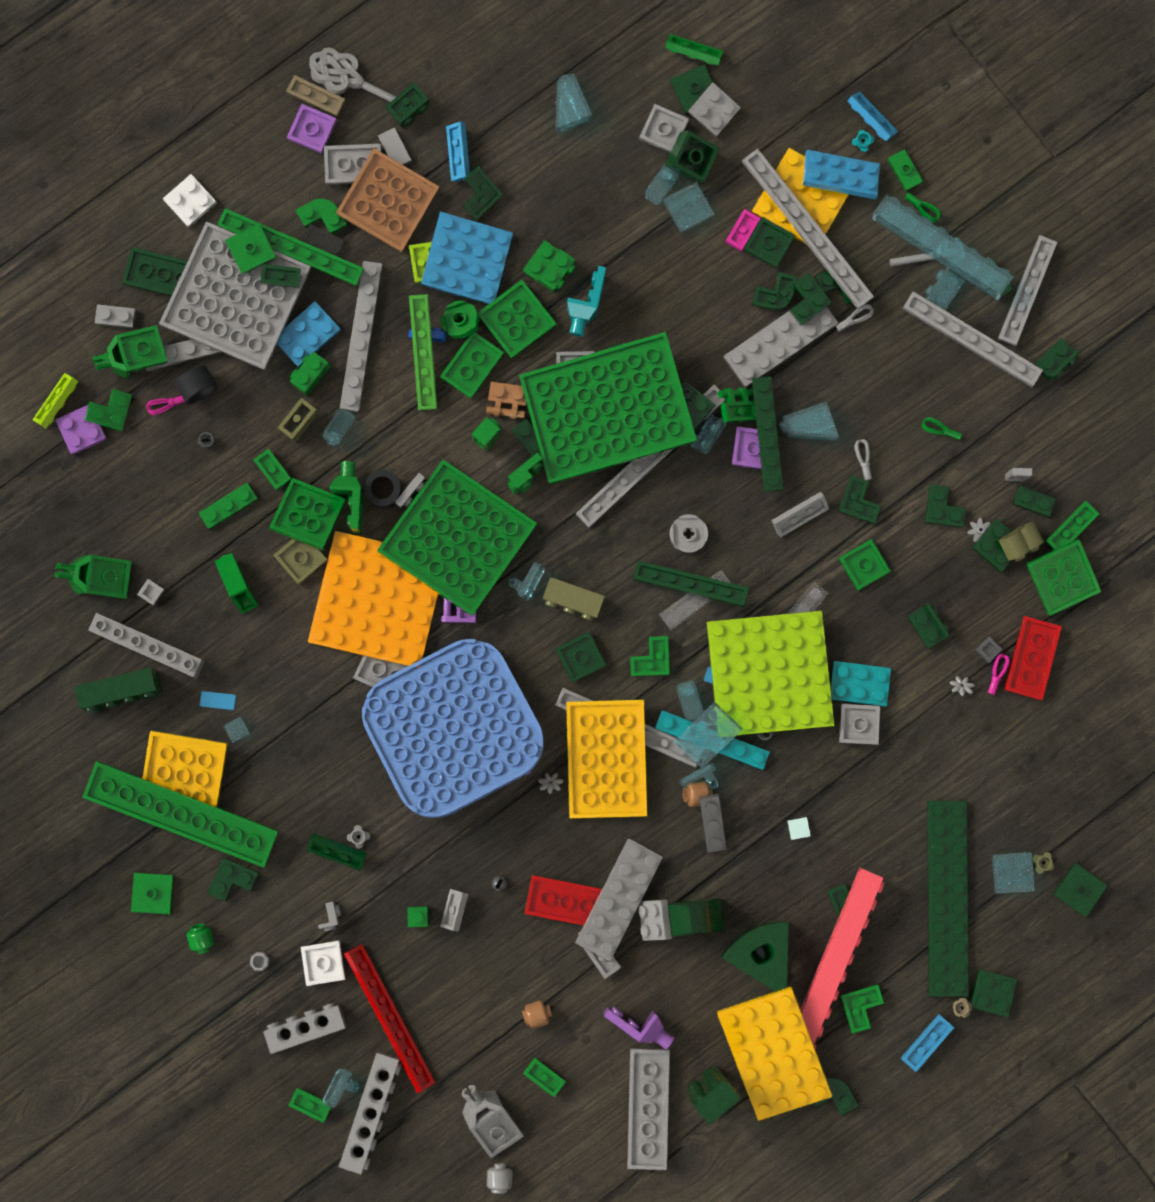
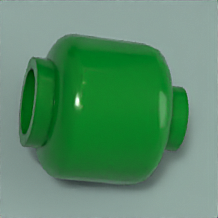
M203 923L191 926L186 934L190 950L198 954L209 952V948L214 945L211 928Z

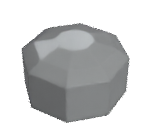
M256 952L251 956L250 965L255 971H263L269 966L270 958L265 952Z

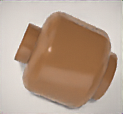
M690 782L683 789V800L690 807H700L699 797L713 795L712 789L705 782Z
M541 1000L527 1004L525 1010L522 1011L526 1026H530L532 1029L549 1024V1017L552 1016L549 1005L545 1006Z

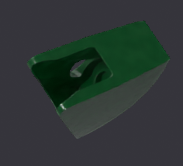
M722 898L668 903L671 936L717 932L725 928Z
M768 922L748 929L726 947L721 957L775 992L787 988L789 922Z

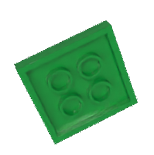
M520 280L478 312L481 321L511 359L557 325L523 280Z
M292 478L269 529L323 551L344 506L345 498Z
M1079 539L1026 563L1049 616L1101 592Z

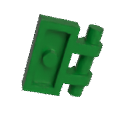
M725 388L718 391V397L726 400V402L720 404L723 423L756 420L754 401H749V397L753 394L751 389L738 388L733 390L732 388ZM735 397H738L740 402H735Z

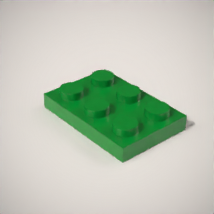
M474 332L464 342L440 375V378L469 399H472L502 358L504 352Z

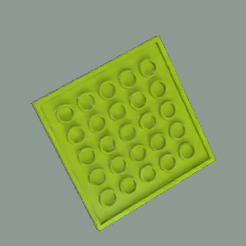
M822 611L707 622L718 737L834 726Z

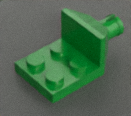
M157 325L115 335L107 347V353L92 356L96 371L111 368L112 372L125 379L130 378V372L167 363Z
M342 461L341 474L336 476L330 484L329 490L335 495L349 496L348 506L351 509V515H348L347 525L354 534H362L364 492L357 477H355L356 463Z
M85 555L79 557L70 565L57 563L55 569L63 570L64 572H55V577L68 579V583L76 594H93L127 599L132 561L97 555Z

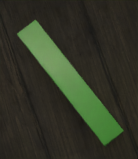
M428 294L409 295L418 410L437 409Z

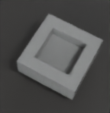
M147 579L137 595L155 606L165 590Z

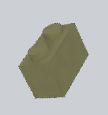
M301 398L278 426V429L296 443L319 413L317 409Z

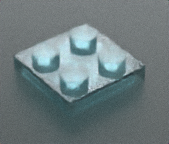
M697 182L663 199L680 233L714 217V213Z
M1032 852L992 855L995 894L1035 891Z

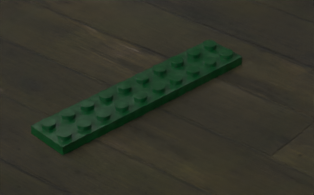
M927 801L928 996H968L967 801Z

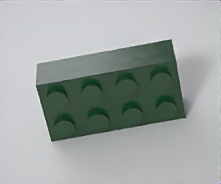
M151 667L74 686L79 709L90 713L102 711L101 707H109V709L119 707L122 702L128 704L136 703L142 697L146 699L156 698L158 693H162L158 670Z

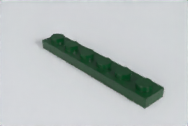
M771 377L752 378L763 492L783 490L772 381Z
M638 561L633 576L634 581L745 608L750 590L748 587Z

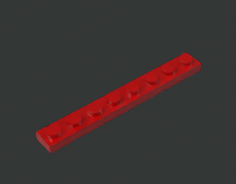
M361 944L344 955L416 1092H422L433 1085L435 1081L364 946Z

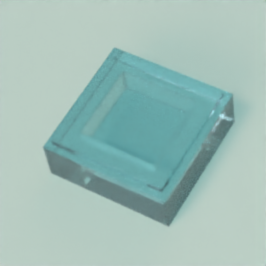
M242 717L224 725L232 743L250 734Z

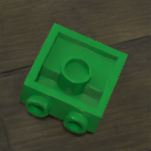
M544 240L523 269V273L554 293L556 289L560 290L562 288L566 275H571L575 270V259Z
M538 452L508 476V488L514 495L519 494L521 491L525 493L532 487L533 478L531 474H537L543 465L542 457Z

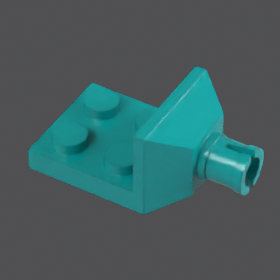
M598 266V271L593 272L591 287H594V289L589 290L588 302L568 298L567 311L570 320H572L569 334L583 337L585 325L589 324L597 316L605 281L606 267Z

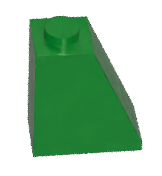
M230 553L215 560L229 597L240 613L243 614L258 607L259 605L234 555Z

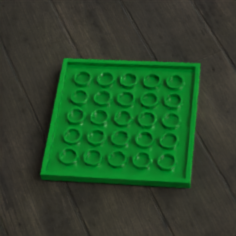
M442 460L380 545L377 552L458 608L473 616L537 526V523L445 460Z

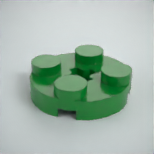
M455 301L445 308L446 311L441 316V326L452 339L467 337L478 330L479 314L472 304L470 305L465 301ZM459 316L464 318L460 323L456 322Z

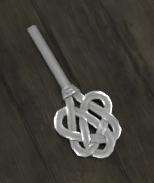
M324 48L321 52L313 53L310 56L309 66L312 79L317 83L324 84L326 89L332 94L344 93L348 87L356 89L363 88L389 102L396 98V96L364 81V78L357 73L358 61L354 55L338 53L332 48Z

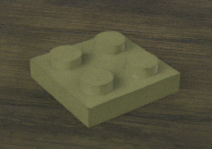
M294 539L273 555L298 585L328 561L319 549Z

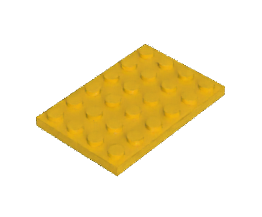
M644 700L566 702L570 818L647 816Z
M792 986L717 1011L758 1121L832 1097L831 1089Z

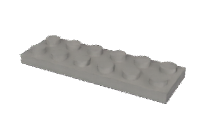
M827 307L802 326L799 325L788 311L724 355L723 358L746 388L752 384V378L762 377L835 327L838 322Z
M627 839L575 943L603 959L611 961L663 857L635 841Z
M630 1048L627 1169L667 1170L669 1049Z

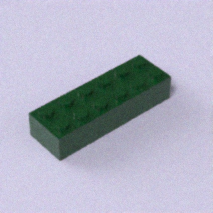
M710 1066L703 1072L704 1077L699 1081L695 1079L688 1085L689 1090L687 1091L694 1108L709 1125L740 1099L731 1082L717 1066L714 1068Z

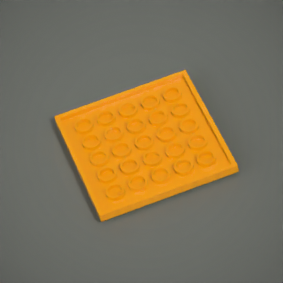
M335 531L308 643L410 666L423 659L438 593L380 555L377 550L383 542Z

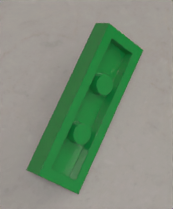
M673 34L669 35L665 46L666 49L673 53H681L691 59H700L710 65H719L723 54L722 50Z
M245 483L200 511L199 515L210 530L257 501L258 498L249 484Z
M1084 501L1045 542L1053 550L1072 542L1099 513L1087 501Z

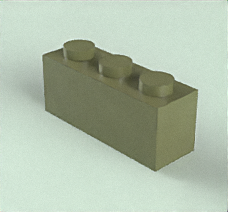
M550 577L543 601H546L545 605L556 608V606L564 608V612L573 615L577 612L582 614V618L592 621L593 618L597 619L605 596Z

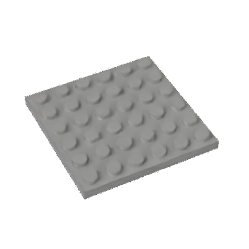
M206 222L159 325L265 370L309 275L311 266L273 250L277 259L266 264L301 268L299 288L263 285L260 283L262 266L242 275L225 241L236 234Z

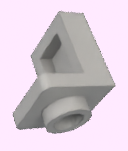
M335 901L325 903L329 922L318 925L319 929L324 928V932L336 929L335 925L340 924L338 916H341L339 904L336 905Z

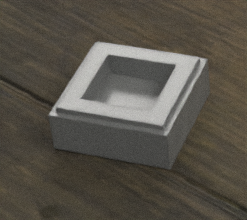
M990 636L975 649L987 663H990L1003 650Z

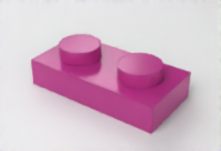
M744 209L725 243L742 252L761 218Z

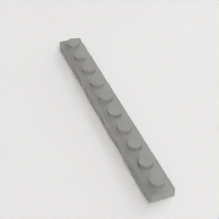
M756 149L745 157L742 163L855 307L859 309L873 299L872 293L761 152Z
M715 385L703 394L715 404V407L707 417L720 404L726 401L724 398L718 397L719 389ZM673 449L631 461L588 501L576 515L588 528L591 527Z

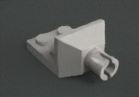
M474 1085L468 1086L471 1094L466 1088L463 1090L462 1096L467 1102L462 1113L470 1131L490 1158L524 1137L521 1130L503 1107L496 1091H482L479 1093Z

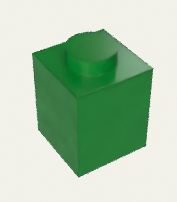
M428 906L408 907V927L429 926Z

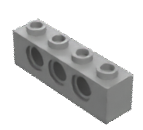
M333 1002L324 1005V1010L316 1012V1009L304 1013L305 1016L297 1018V1015L286 1019L287 1023L281 1025L278 1022L267 1025L268 1029L263 1031L270 1054L345 1029L347 1025L340 1004L335 1006ZM323 1015L328 1018L326 1026L319 1024V1016ZM301 1022L309 1024L310 1029L308 1032L301 1031ZM287 1028L290 1030L291 1037L289 1039L282 1037V1029Z

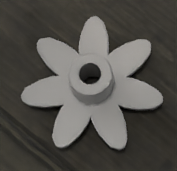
M981 518L978 519L977 524L970 522L973 529L967 533L970 535L975 534L974 542L987 530L990 522L983 524Z
M956 676V681H950V684L955 686L952 692L958 691L961 696H964L965 691L969 694L973 693L970 688L975 685L968 683V677L961 680L959 676Z
M545 773V779L538 780L539 783L543 784L540 790L547 789L549 794L552 793L553 789L560 791L558 784L563 783V780L557 779V773L553 774L552 777Z

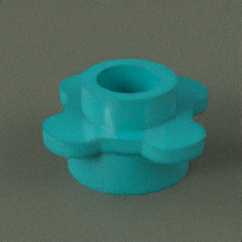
M860 130L857 137L852 140V145L859 147L862 152H867L869 145L874 143V137L864 130Z

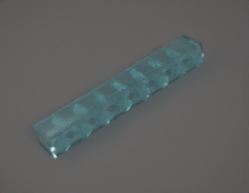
M886 195L874 211L873 220L996 300L1001 298L1012 282L1014 276L1011 275L1010 271L1005 268L1001 269L990 258H984L976 249L969 248L959 238L950 236L944 228L936 227L928 218L919 216L913 208L905 207L896 197Z

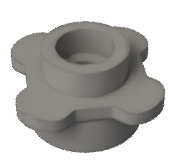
M356 825L354 831L347 835V840L349 842L352 841L356 848H362L363 843L370 839V834L363 831L360 825Z

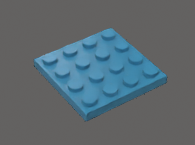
M440 212L421 285L484 304H490L497 296L513 233Z

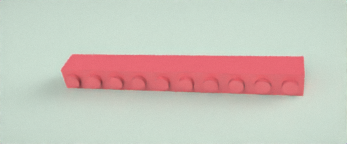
M859 868L800 1009L815 1049L817 1046L814 1044L816 1038H820L824 1030L822 1026L824 1019H828L832 1009L829 1008L831 1002L836 1001L839 990L837 988L839 983H843L847 973L844 971L847 964L851 965L854 954L852 952L854 947H858L861 942L862 936L859 935L862 928L866 929L869 923L867 916L870 910L873 911L876 906L877 900H875L877 892L881 893L884 887L883 877Z

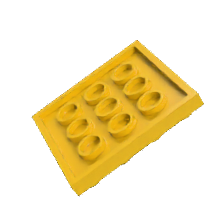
M788 148L776 169V173L826 235L849 194L803 186L805 157ZM763 191L751 213L760 218L763 216L795 234L794 238L805 243L768 194Z
M150 731L143 778L218 807L228 743Z

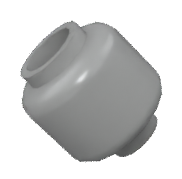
M495 1163L494 1167L489 1168L487 1171V1187L491 1189L492 1193H507V1190L512 1187L513 1171L507 1168L504 1163Z

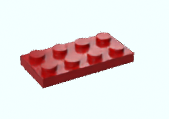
M1027 616L1023 617L1004 688L1005 691L1040 701L1043 700L1062 626Z
M532 875L525 914L584 925L602 889Z

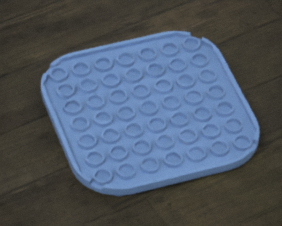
M476 639L454 642L381 680L368 692L362 707L364 727L401 800L411 811L427 818H441L451 815L525 776L537 765L543 752L544 739L541 727L503 656L491 644L476 641Z

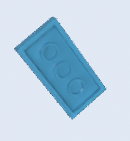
M807 150L804 160L803 186L876 199L878 196L880 164Z

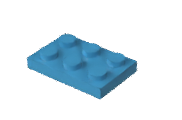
M314 301L284 328L277 345L299 368L303 365L302 360L307 354L311 355L313 351L316 353L341 329Z

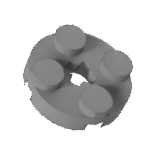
M691 514L683 515L672 524L669 533L670 540L675 549L683 553H694L701 549L707 541L708 529L699 517ZM687 529L694 532V536H691V539H687V536L683 535Z

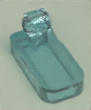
M664 165L646 189V198L654 204H660L677 181L678 173Z
M344 409L337 410L323 433V438L327 440V445L335 448L341 443L353 425L355 417L352 413Z
M534 562L523 582L513 577L509 580V586L518 590L517 595L520 598L528 601L540 581L545 567L538 562Z
M688 681L678 684L676 690L685 719L692 721L701 718L704 712L695 682Z
M710 762L678 781L681 787L684 788L704 777L708 787L714 789L718 786V780L715 779L713 774L716 767L713 762Z
M347 1069L337 1070L322 1100L323 1105L328 1108H334L345 1089L348 1092L358 1091L359 1084L350 1079L352 1075Z

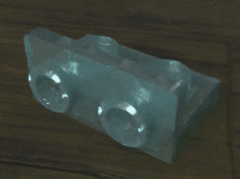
M949 266L945 270L941 269L935 277L938 280L934 286L931 284L924 293L927 295L926 299L943 310H946L965 281L949 271Z

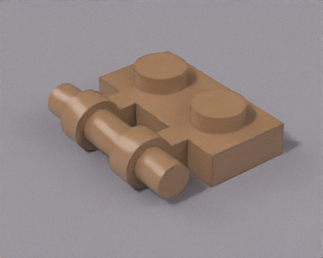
M491 382L488 402H495V407L487 406L486 414H493L494 417L508 416L510 419H524L525 411L518 410V406L526 407L522 386ZM501 403L512 405V409L501 408Z

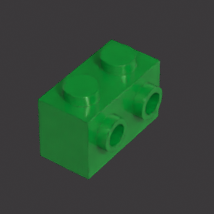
M314 351L311 355L307 354L302 360L303 365L299 370L295 369L290 376L291 384L306 396L311 393L330 369L329 363Z

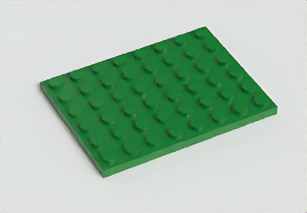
M666 332L519 375L549 484L697 442Z

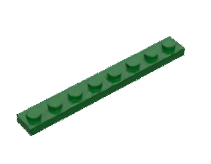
M225 208L217 226L238 234L260 223ZM260 224L272 250L357 287L364 271L363 267Z

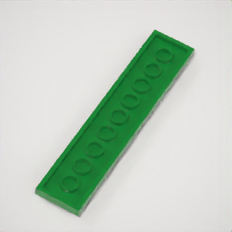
M100 761L95 762L82 797L263 868L266 866L279 830Z

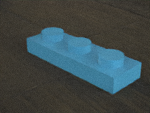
M860 91L848 99L852 109L858 112L864 118V121L877 131V135L887 141L896 135L897 129Z
M461 121L446 126L451 181L453 182L464 180L470 173L465 123Z
M938 1014L900 1059L917 1072L954 1027Z

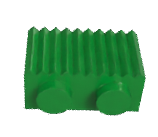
M486 417L471 434L472 440L487 452L488 449H491L490 446L496 443L495 440L501 437V425L495 419L489 420Z

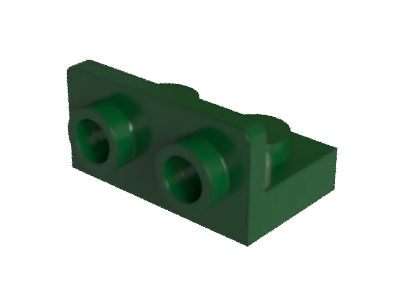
M412 83L385 107L398 122L400 128H402L403 126H409L414 121L416 115L423 114L429 108V99L415 83Z
M1060 338L1034 365L1043 370L1042 374L1049 381L1053 377L1057 380L1065 372L1063 368L1067 364L1071 366L1078 359L1076 355L1080 351L1078 349L1074 351Z
M930 604L925 605L907 617L927 649L950 636L948 634V626L945 622L941 623L938 618L939 613L937 609Z

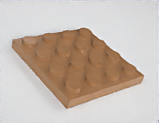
M373 148L338 208L336 215L402 253L437 193L439 186Z

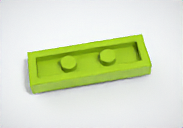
M64 373L33 418V421L47 428L53 422L59 409L64 406L67 397L75 390L78 381Z

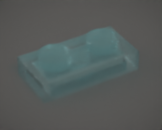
M710 415L696 437L697 442L692 443L691 447L707 455L727 423H723L721 418Z

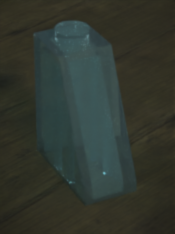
M565 74L557 80V134L592 120V113L575 74Z
M827 402L785 415L781 419L782 422H780L782 432L791 438L836 441L839 438Z

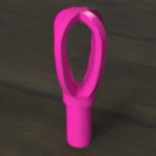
M182 396L169 399L161 398L149 401L146 407L149 414L158 415L175 405L185 403ZM169 403L160 409L150 410L152 405Z
M999 654L994 660L993 676L988 690L990 694H996L999 682H1001V678L1009 666L1010 659L1007 655ZM1003 657L1005 658V664L997 676L998 663L1000 658Z

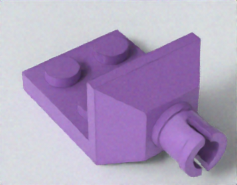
M614 1006L612 1009L607 1007L603 1012L604 1017L638 1042L653 1043L654 1041L666 1050L675 1038L663 1029V1025L655 1011L651 1012L640 1029H638V1024L632 1019H624L622 1017L623 1013Z

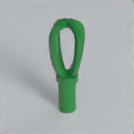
M910 192L906 194L904 198L912 203L926 220L931 223L939 220L941 212L937 207L919 200ZM921 206L934 212L937 217L934 218L929 215Z
M927 417L922 421L921 427L926 432L947 435L957 440L961 438L962 433L950 429L935 418ZM929 421L941 427L943 431L927 427L926 422Z

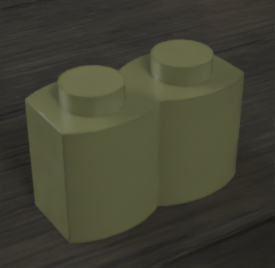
M1034 522L1026 523L999 539L1007 559L1015 560V562L1024 559L1026 553L1039 550V545L1044 543Z

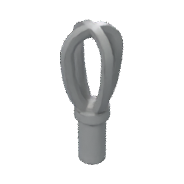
M865 304L861 308L856 309L851 316L835 327L840 332L850 325L863 322L873 315L874 310L871 305ZM862 310H870V313H868L867 315L853 320V318Z
M865 439L857 440L854 448L857 458L861 463L864 480H870L872 476L869 466V443ZM859 443L865 445V461L860 454Z

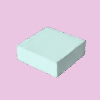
M807 817L787 821L791 840L810 836Z

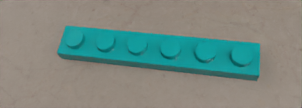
M661 711L655 726L657 730L761 770L764 769L770 753L730 736L718 737L717 731L665 711Z

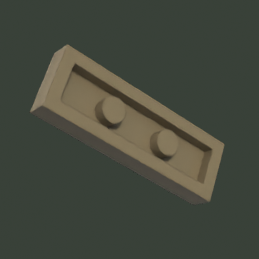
M294 75L286 90L288 95L335 117H338L346 102L344 98L332 94Z

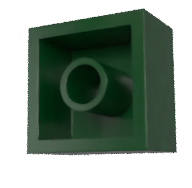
M689 130L682 131L677 137L665 167L694 183H703L720 148Z

